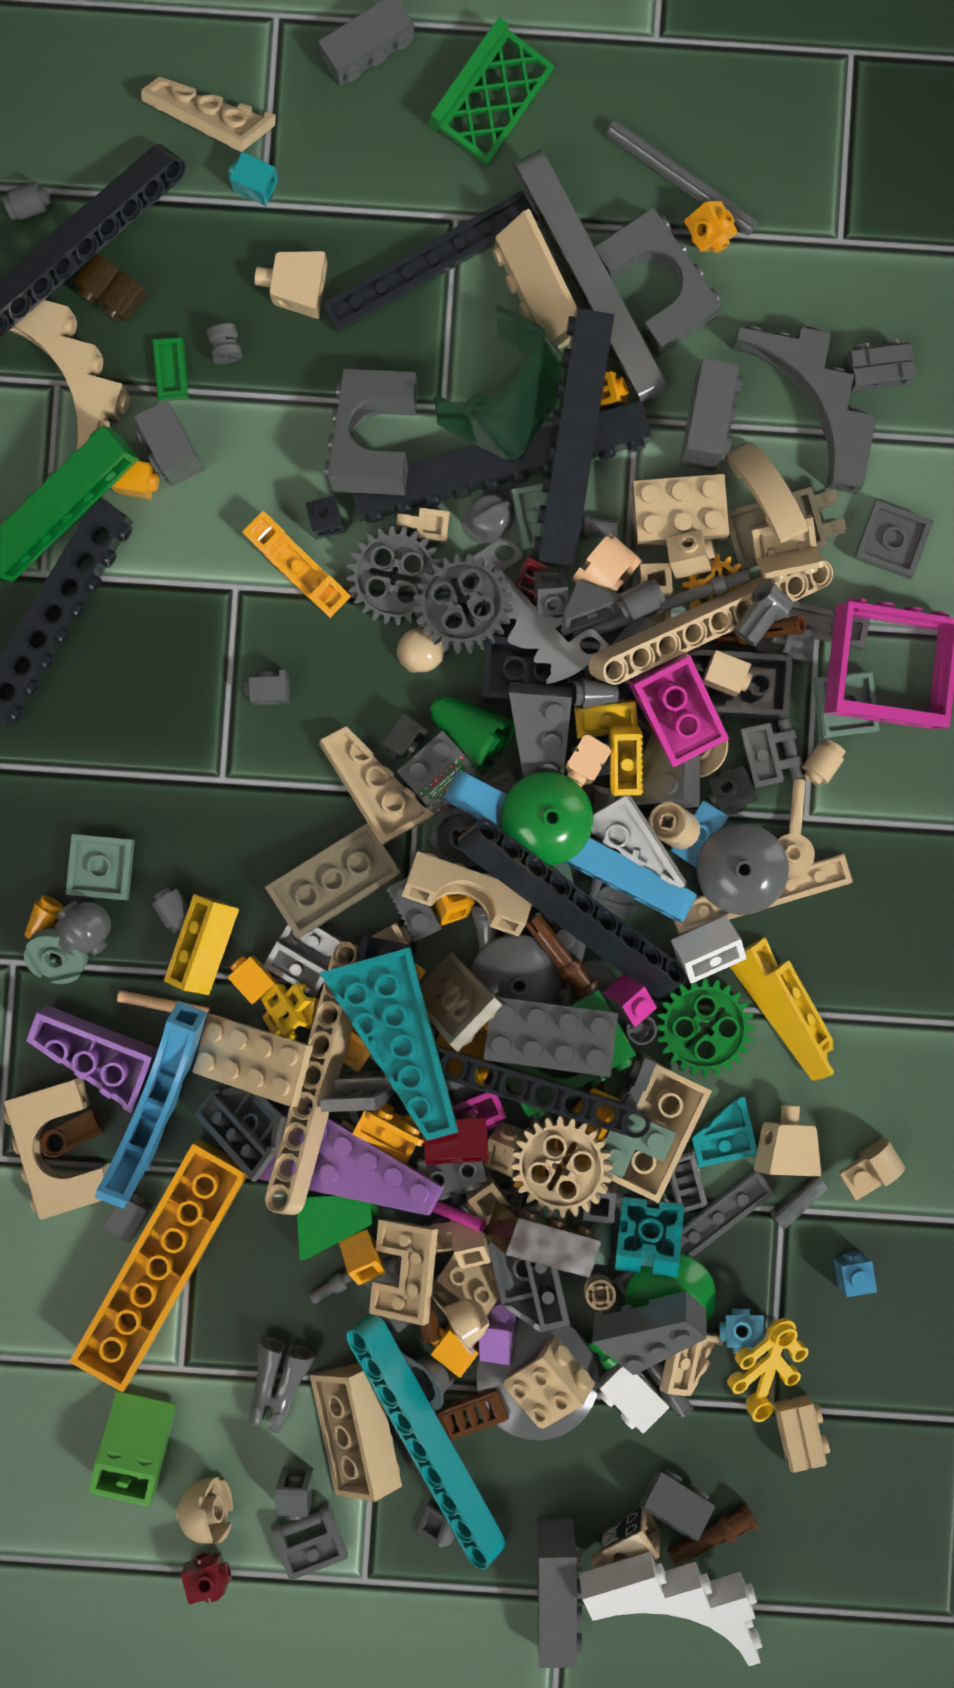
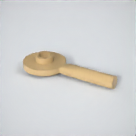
M801 779L793 780L789 834L778 839L787 855L789 865L788 876H798L810 869L815 858L813 845L806 837L801 835L806 783L805 780Z

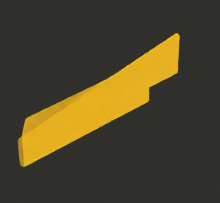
M765 937L745 947L746 959L730 966L731 970L810 1079L816 1081L832 1076L834 1069L831 1068L827 1060V1053L833 1050V1039L790 961L788 960L778 965Z

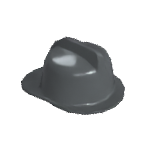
M502 485L496 490L485 492L474 498L466 505L462 513V526L464 532L471 540L477 543L489 544L518 530L510 491L517 487Z
M402 1353L432 1409L437 1410L441 1408L443 1394L453 1383L454 1376L443 1364L430 1355L414 1360Z

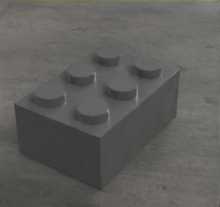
M702 359L694 379L679 465L715 471L719 462L724 463L725 456L729 454L732 436H728L727 433H729L731 425L734 424L737 413V406L732 404L735 403L736 395L740 393L743 376H738V364Z

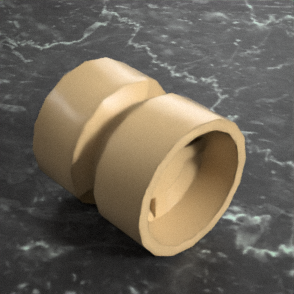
M664 802L656 806L651 812L649 825L658 839L670 847L686 849L698 840L700 835L698 819L679 804Z

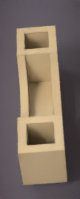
M418 851L402 893V897L428 906H432L439 898L446 895H466L476 900L484 908L488 916L489 927L518 937L526 925L531 908L529 902L493 875L488 873L482 874L468 869L463 864H453L439 859L434 854Z

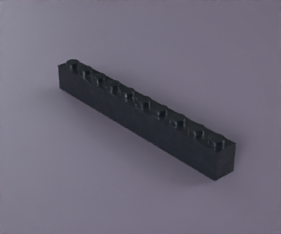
M642 401L599 412L592 459L599 457L600 461L608 460L617 455L616 452L628 449L629 453H633L646 447L645 445L649 443L652 435ZM550 425L408 464L405 495L352 493L360 522L376 523L383 520L384 515L395 513L397 516L398 514H408L417 506L435 507L440 505L443 499L454 497V500H460L471 496V492L483 489V492H490L500 488L502 483L512 481V484H519L529 480V476L541 473V476L549 474L551 462L546 461L549 442L554 443L556 431L551 430Z

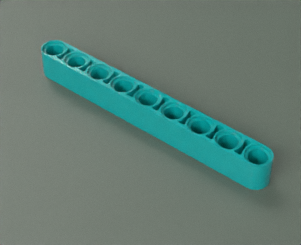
M367 1314L347 1332L346 1340L467 1558L476 1568L485 1570L505 1548V1538L386 1324L378 1315Z

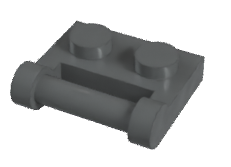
M330 1503L321 1505L319 1510L309 1513L308 1517H303L300 1520H291L283 1524L280 1521L271 1525L272 1535L289 1581L348 1558V1552ZM324 1522L326 1530L290 1544L288 1543L286 1536Z

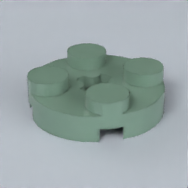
M43 929L32 934L24 951V961L29 970L39 978L42 975L52 978L50 982L55 984H67L77 980L88 962V955L73 949L71 950L74 955L65 953L58 945L60 940L57 929ZM50 954H57L61 957V960L58 959L56 956H50Z

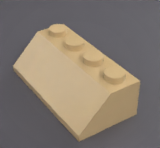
M527 209L495 237V249L492 251L498 266H504L508 274L505 279L512 294L517 293L521 303H518L522 317L525 321L529 319L534 328L531 330V334L538 348L542 346L547 355L570 343L571 336L566 335L568 316H574L577 307L530 209Z
M656 1063L647 1089L643 1091L637 1106L645 1109L650 1114L652 1122L675 1131L676 1136L664 1162L635 1149L623 1178L605 1171L612 1175L611 1181L659 1203L712 1090Z
M356 1363L310 1374L335 1495L376 1502L402 1487L399 1474L400 1469L396 1460L393 1437L390 1432L386 1411L360 1364Z

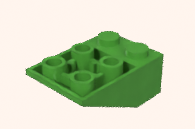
M119 1390L116 1391L95 1461L88 1494L146 1507L150 1506L157 1493L177 1403L125 1391L123 1393Z

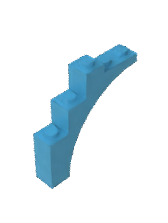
M178 1001L166 1021L162 1039L138 1105L114 1158L96 1190L95 1198L125 1209L145 1170H148L159 1150L165 1125L177 1105L182 1082L194 1062L207 1014L206 1011Z

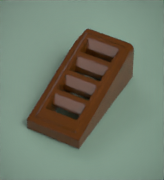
M498 1389L445 1403L438 1411L439 1421L450 1440L461 1438L509 1419ZM490 1401L495 1415H490L486 1402ZM475 1406H478L479 1411L482 1416L481 1419H479ZM463 1410H466L470 1422L466 1421Z

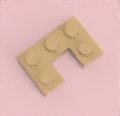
M390 1219L378 1220L375 1251L402 1256L399 1285L383 1281L372 1282L369 1314L418 1325L429 1324L438 1235L437 1228Z

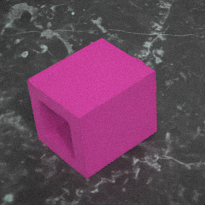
M624 974L601 993L611 1011L619 1013L618 1018L634 1028L657 1008L645 986Z

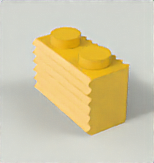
M638 725L609 727L611 793L614 796L641 795L643 793V735L641 728Z

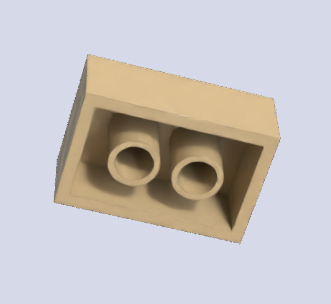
M725 474L633 481L630 488L635 549L667 547L666 538L700 529L703 531L705 540H711L712 543L725 542L729 536Z

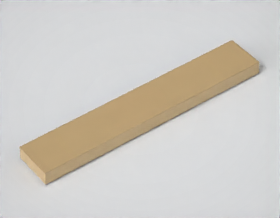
M840 854L813 862L810 869L798 876H788L782 894L768 908L853 883L845 855ZM703 895L695 898L684 923L674 920L677 933L680 935L724 916H727L730 920L743 915L725 912L713 905Z

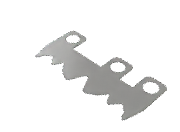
M503 537L474 555L472 559L473 563H476L482 556L485 561V567L493 562L496 567L495 572L503 571L519 561L523 556V552L510 538ZM500 545H509L514 550V556L508 561H501L495 556V549ZM503 572L505 577L502 581H509L511 587L506 592H512L514 600L507 602L512 605L513 612L505 613V615L509 619H516V624L508 637V642L521 648L538 649L533 661L535 663L551 664V675L548 677L546 684H552L573 676L589 665V661L594 654H587L582 651L580 643L584 638L593 637L597 639L600 643L599 651L609 647L608 643L593 629H588L570 642H567L555 629L562 624L563 616L560 618L539 616L537 605L534 606ZM475 580L474 588L478 586V580ZM485 606L486 614H489L491 608Z

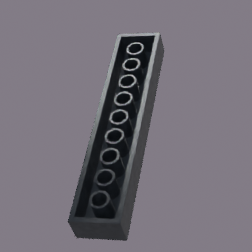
M493 636L494 644L487 639L485 640L482 701L511 703L509 682L568 686L571 688L573 681H580L581 678L607 683L593 677L589 672V666H586L573 676L552 684H546L548 677L551 675V664L535 663L533 661L538 649H526L512 645L508 642V637ZM581 642L580 647L583 652L594 654L599 651L600 643ZM692 649L686 652V654L691 656L701 680L711 655L716 650ZM717 650L750 663L751 666L748 673L752 674L747 690H741L735 697L704 685L718 716L783 720L789 717L793 655ZM624 682L617 684L619 691L618 701L636 700L629 684ZM636 700L637 710L642 711Z

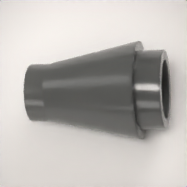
M581 678L580 681H573L571 688L573 706H579L580 709L607 703H617L619 695L617 684H607Z

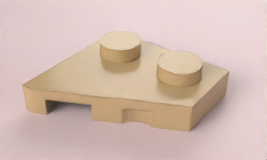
M706 1332L705 1340L667 1358L660 1391L671 1395L691 1396L698 1385L700 1376L705 1373L711 1363L707 1358L715 1344L721 1346L724 1342L720 1341V1335Z

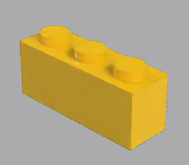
M193 894L164 982L184 991L209 995L239 909L219 900Z

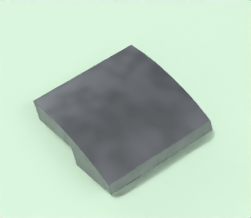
M287 925L263 967L292 985L306 984L308 988L304 992L315 998L324 984V980L319 973L328 970L334 948L339 943L348 941L323 926L317 927L298 940L289 925Z
M383 1071L349 1072L334 1079L335 1092L319 1100L321 1112L377 1110L391 1098L395 1090Z

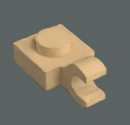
M420 508L419 517L398 514L396 530L401 531L403 527H407L408 531L419 532V541L429 538V542L446 544L450 512Z

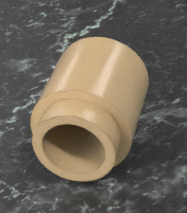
M825 739L822 744L819 743L802 766V769L806 772L804 777L817 786L820 783L828 784L844 761L845 750L837 743Z

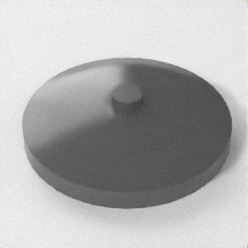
M518 1317L511 1366L480 1361L479 1356L477 1364L478 1394L498 1389L509 1416L507 1421L497 1424L500 1428L509 1434L527 1440H549L568 1433L584 1420L596 1399L599 1374L595 1355L587 1346L586 1338L578 1329L570 1324L539 1332ZM556 1336L568 1348L581 1367L589 1373L595 1385L584 1406L542 1429L537 1427L504 1388L503 1382L506 1377L537 1359L546 1342ZM490 1401L486 1402L490 1415H495Z

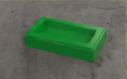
M183 337L152 339L157 398L159 402L189 399Z

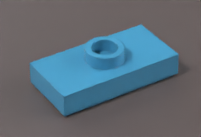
M704 800L693 814L700 824L698 840L686 849L671 848L670 850L671 853L695 868L703 844L712 834L723 827L729 817Z

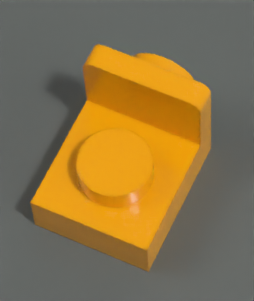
M612 371L605 373L600 410L615 404L620 406L628 404L626 395L629 394L627 383L623 377Z

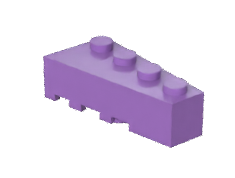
M48 1005L36 1013L26 1040L57 1063H62L74 1071V1075L81 1080H87L100 1089L99 1092L120 1103L123 1106L122 1108L130 1114L133 1113L138 1105L158 1048Z

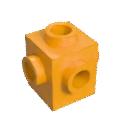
M722 201L705 202L684 220L691 233V240L700 252L714 251V253H718L730 245L729 240L738 233L733 224L734 218L725 209Z

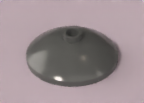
M733 824L716 831L703 844L696 864L697 880L706 898L717 908L737 915L754 914L771 906L782 894L789 873L787 855L778 839L769 831L752 824ZM742 864H747L750 867V872L745 876L739 873V867Z
M521 933L519 937L506 934L493 939L479 951L471 967V972L494 997L553 1004L561 988L562 979L558 977L557 966L535 937ZM516 981L524 983L519 989L514 988L513 984Z

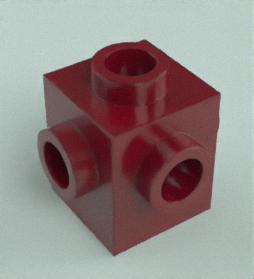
M203 1552L195 1556L193 1560L185 1563L180 1574L189 1605L204 1600L206 1603L219 1600L225 1594L229 1581L232 1580L230 1565L227 1561L224 1562L221 1552L215 1554Z

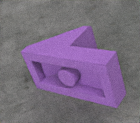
M498 1299L487 1315L489 1326L486 1329V1333L479 1339L480 1361L511 1366L518 1317L504 1308L501 1304V1299Z

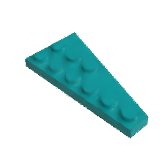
M405 948L320 972L319 974L327 983L335 999L343 1008L351 1024L384 1072L387 1080L400 1097L425 1139L429 1141L458 1133L411 949Z

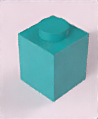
M242 152L238 161H233L229 169L228 177L234 192L264 206L267 205L278 182L274 166Z

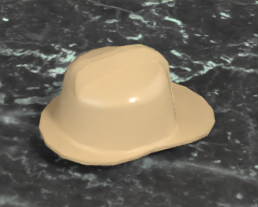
M432 1295L433 1300L447 1316L452 1329L462 1345L471 1355L474 1354L473 1345L484 1336L489 1326V1320L483 1307L472 1299H463L443 1307Z

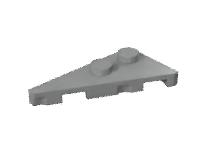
M623 795L593 812L591 833L603 840L602 843L610 848L618 849L623 856L643 867L645 865L658 873L665 882L676 885L679 889L685 886L686 881L630 795Z

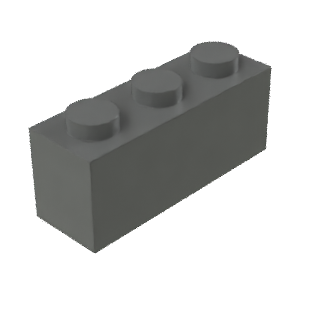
M382 0L319 40L321 58L340 86L347 81L353 82L360 77L363 71L372 65L378 66L394 51L403 50L408 47L412 40L415 39L414 23L399 0Z

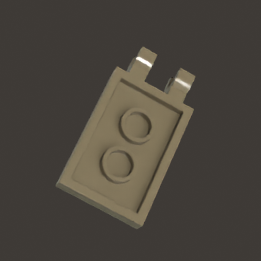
M812 487L792 492L803 516L811 514L813 517L818 549L827 547V537L844 534V531L847 530L844 518L828 523L824 521L821 509L835 506L836 502H838L835 489L814 495ZM758 503L728 511L729 539L736 563L741 565L739 572L758 567L755 562L750 527L767 523L766 514Z

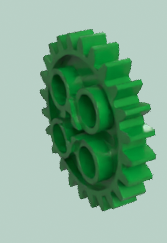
M707 978L701 979L700 986H697L696 982H689V989H686L683 985L678 987L680 994L668 993L672 999L671 1003L661 1001V1005L666 1009V1012L656 1013V1016L663 1020L662 1024L656 1025L657 1030L663 1031V1034L658 1036L656 1041L666 1042L661 1052L663 1054L672 1052L668 1060L671 1064L680 1060L678 1066L680 1071L690 1066V1075L695 1076L698 1069H701L702 1076L707 1078L709 1069H712L716 1076H720L721 1066L730 1072L731 1065L729 1062L731 1060L739 1064L741 1063L737 1054L739 1052L749 1053L743 1045L744 1042L754 1041V1039L746 1034L747 1031L754 1030L755 1026L746 1022V1020L753 1017V1014L743 1012L749 1003L746 1001L737 1002L741 996L740 992L737 991L730 995L731 985L726 984L722 989H719V980L715 979L712 985L709 986ZM707 997L712 1003L711 1010L706 1014H700L697 1004L699 1000ZM723 1007L724 1012L708 1025L710 1032L708 1034L701 1032L689 1047H685V1043L701 1030L698 1024L701 1021L708 1023L717 1011ZM686 1019L690 1022V1031L686 1035H678L675 1029L676 1024L680 1020ZM730 1019L733 1023L732 1032L725 1036L721 1035L719 1032L720 1023L723 1020ZM703 1041H709L712 1045V1051L706 1057L699 1056L697 1052L699 1044Z

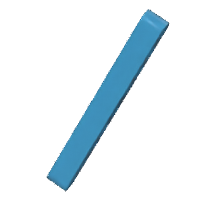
M457 771L443 799L478 819L487 818L501 828L500 812L507 794L464 772ZM546 816V819L550 824H553L556 821L555 819ZM591 838L588 839L584 848L575 857L564 862L681 923H684L697 896L685 887L679 889L676 885L665 882L658 873L645 866H639L622 854Z

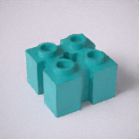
M623 1197L615 1270L640 1273L641 1266L653 1267L652 1275L677 1278L680 1263L684 1205L660 1202L659 1209L647 1207V1200Z

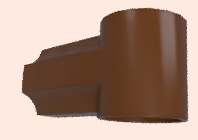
M92 1108L44 1133L40 1139V1149L48 1157L55 1158L61 1156L67 1151L105 1132L103 1123L99 1115ZM53 1134H57L63 1139L61 1150L51 1146L50 1138Z

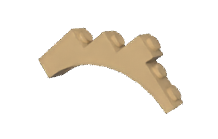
M43 300L9 331L19 334L39 346L56 362L63 372L73 395L77 414V450L89 439L90 434L94 430L101 428L103 425L110 428V421L108 419L121 420L122 413H126L129 408L130 396L121 383L96 377V375H100L103 368L102 354L95 345L70 338L75 335L77 329V320L70 308Z

